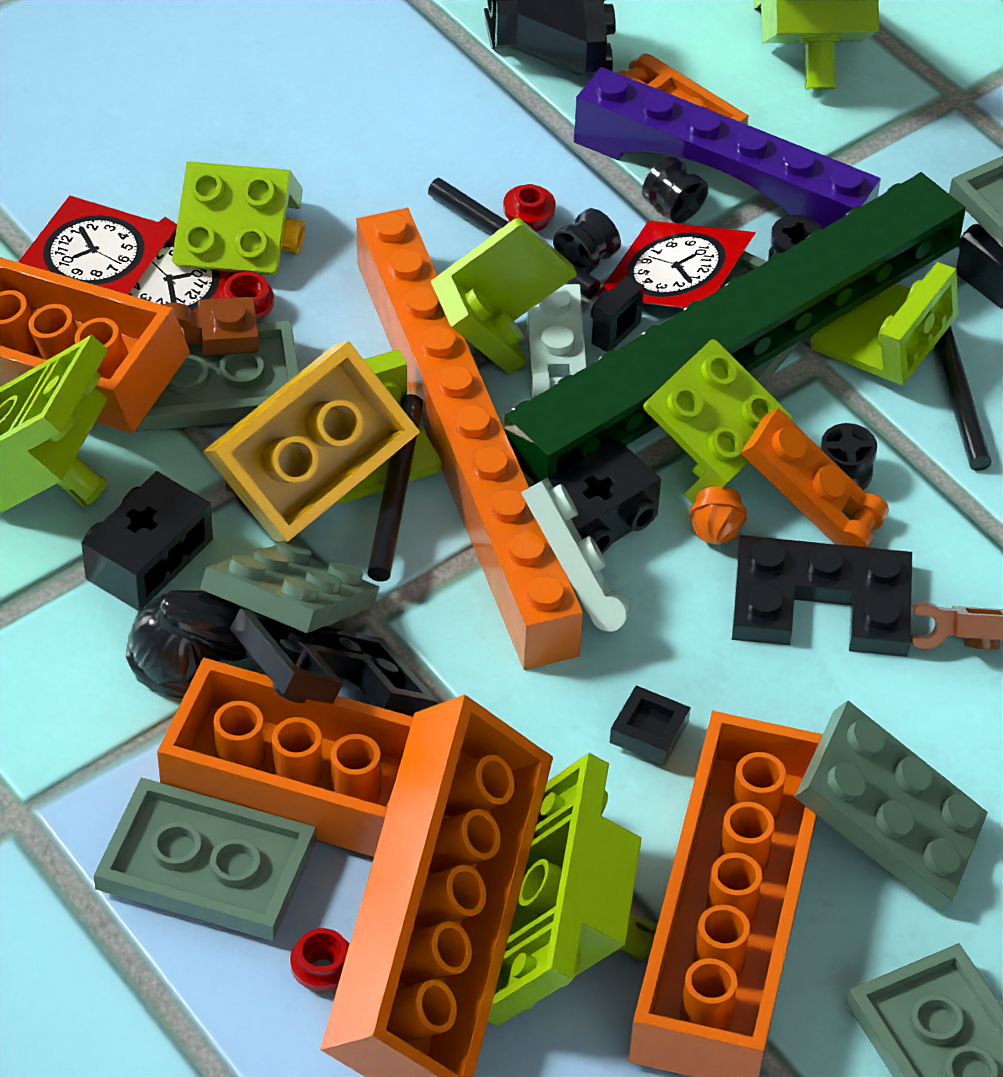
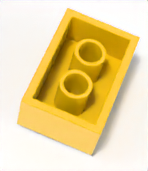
M346 341L330 347L205 449L203 453L274 541L288 542L418 435L420 431L353 345Z

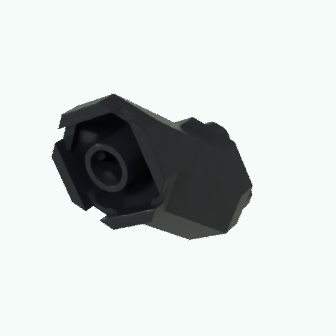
M487 0L488 8H484V16L491 49L512 47L580 76L595 74L600 67L613 71V54L611 44L607 42V35H613L616 32L614 6L612 3L604 4L606 0Z

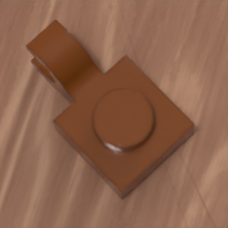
M253 297L198 300V312L191 310L182 303L163 304L173 308L187 344H202L203 355L258 352L259 336Z
M930 602L913 604L912 612L914 615H927L935 620V627L930 634H913L910 636V642L913 646L920 649H932L939 646L948 636L955 635L958 638H965L964 646L976 649L1000 648V640H1003V609L962 606L943 608Z

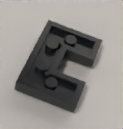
M740 535L731 640L790 645L794 600L850 605L849 651L907 657L911 632L912 552Z
M241 608L230 627L233 634L247 649L246 656L265 671L273 681L272 687L275 692L289 701L305 703L309 699L333 704L344 684L340 680V678H343L357 685L370 700L369 705L413 717L414 713L438 704L436 698L383 638L327 626L305 633L257 612Z

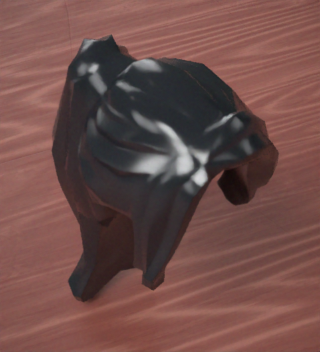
M171 590L168 594H162L161 597L150 601L145 608L138 611L128 636L126 660L138 682L155 692L183 699L203 657L218 662L221 660L235 662L248 658L246 656L247 649L233 634L230 627L240 608L249 609L203 590Z

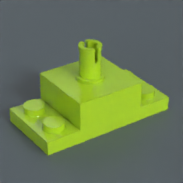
M754 0V9H761L762 44L800 43L805 45V90L837 88L835 43L861 42L879 32V0Z
M93 335L86 337L0 387V513L55 484L64 489L83 508L86 505L92 504L105 489L107 480L103 476H99L77 456L108 400L95 387L101 378V374L97 372V369L108 349Z
M587 753L547 782L488 1022L496 1026L503 1024L523 1010L530 1009L536 1002L560 987L567 986L575 976L618 949L630 954L632 958L638 961L644 960L651 952L657 924L630 912L642 837L601 816L608 801V793L605 791L609 763L591 753Z

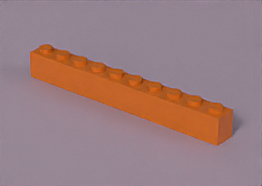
M409 208L356 218L357 265L392 350L399 349L407 362V387L409 392L423 400L421 421L431 444L441 459V470L523 669L526 670L580 657L582 609L564 569L521 494L529 486L466 340L451 328L430 282L438 275Z

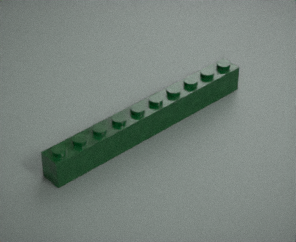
M920 172L903 183L892 185L884 194L867 204L854 207L846 216L826 228L813 231L805 240L783 253L779 252L772 255L764 264L742 277H734L723 288L706 298L691 302L682 312L663 323L650 326L639 337L622 347L607 351L596 362L574 375H567L561 378L553 387L529 401L525 400L518 403L510 412L505 414L504 431L521 470L537 484L615 438H618L627 446L660 426L644 410V403L710 340H717L750 372L958 247L966 207L924 173Z

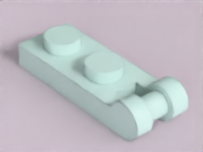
M580 284L563 285L526 312L531 399L553 387L561 378L567 375H574L586 368Z
M547 477L521 492L592 622L602 631L612 632L618 630L630 615L631 605L629 599L625 594L609 589L599 571L607 567L604 557L591 536L582 539L571 520V518L578 515V512L564 486L560 484L553 488Z

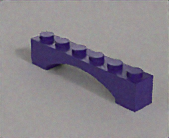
M603 67L598 69L576 96L574 143L618 161L626 152H653L678 156L702 163L748 184L777 203L790 215H804L814 219L821 225L822 229L846 216L854 207L863 206L874 200L879 194L880 177Z

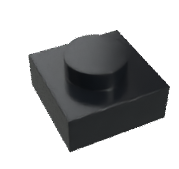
M626 276L611 291L605 290L597 297L590 313L593 319L591 344L605 352L613 350L641 323L644 294L643 284Z
M636 685L611 727L609 743L665 765L689 723L691 707Z

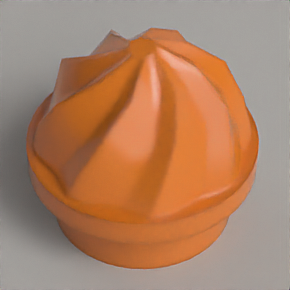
M718 486L708 487L696 494L695 503L689 510V519L699 539L714 545L727 544L731 539L739 536L741 527L747 519V510L741 504V495L737 491L727 487L722 489Z

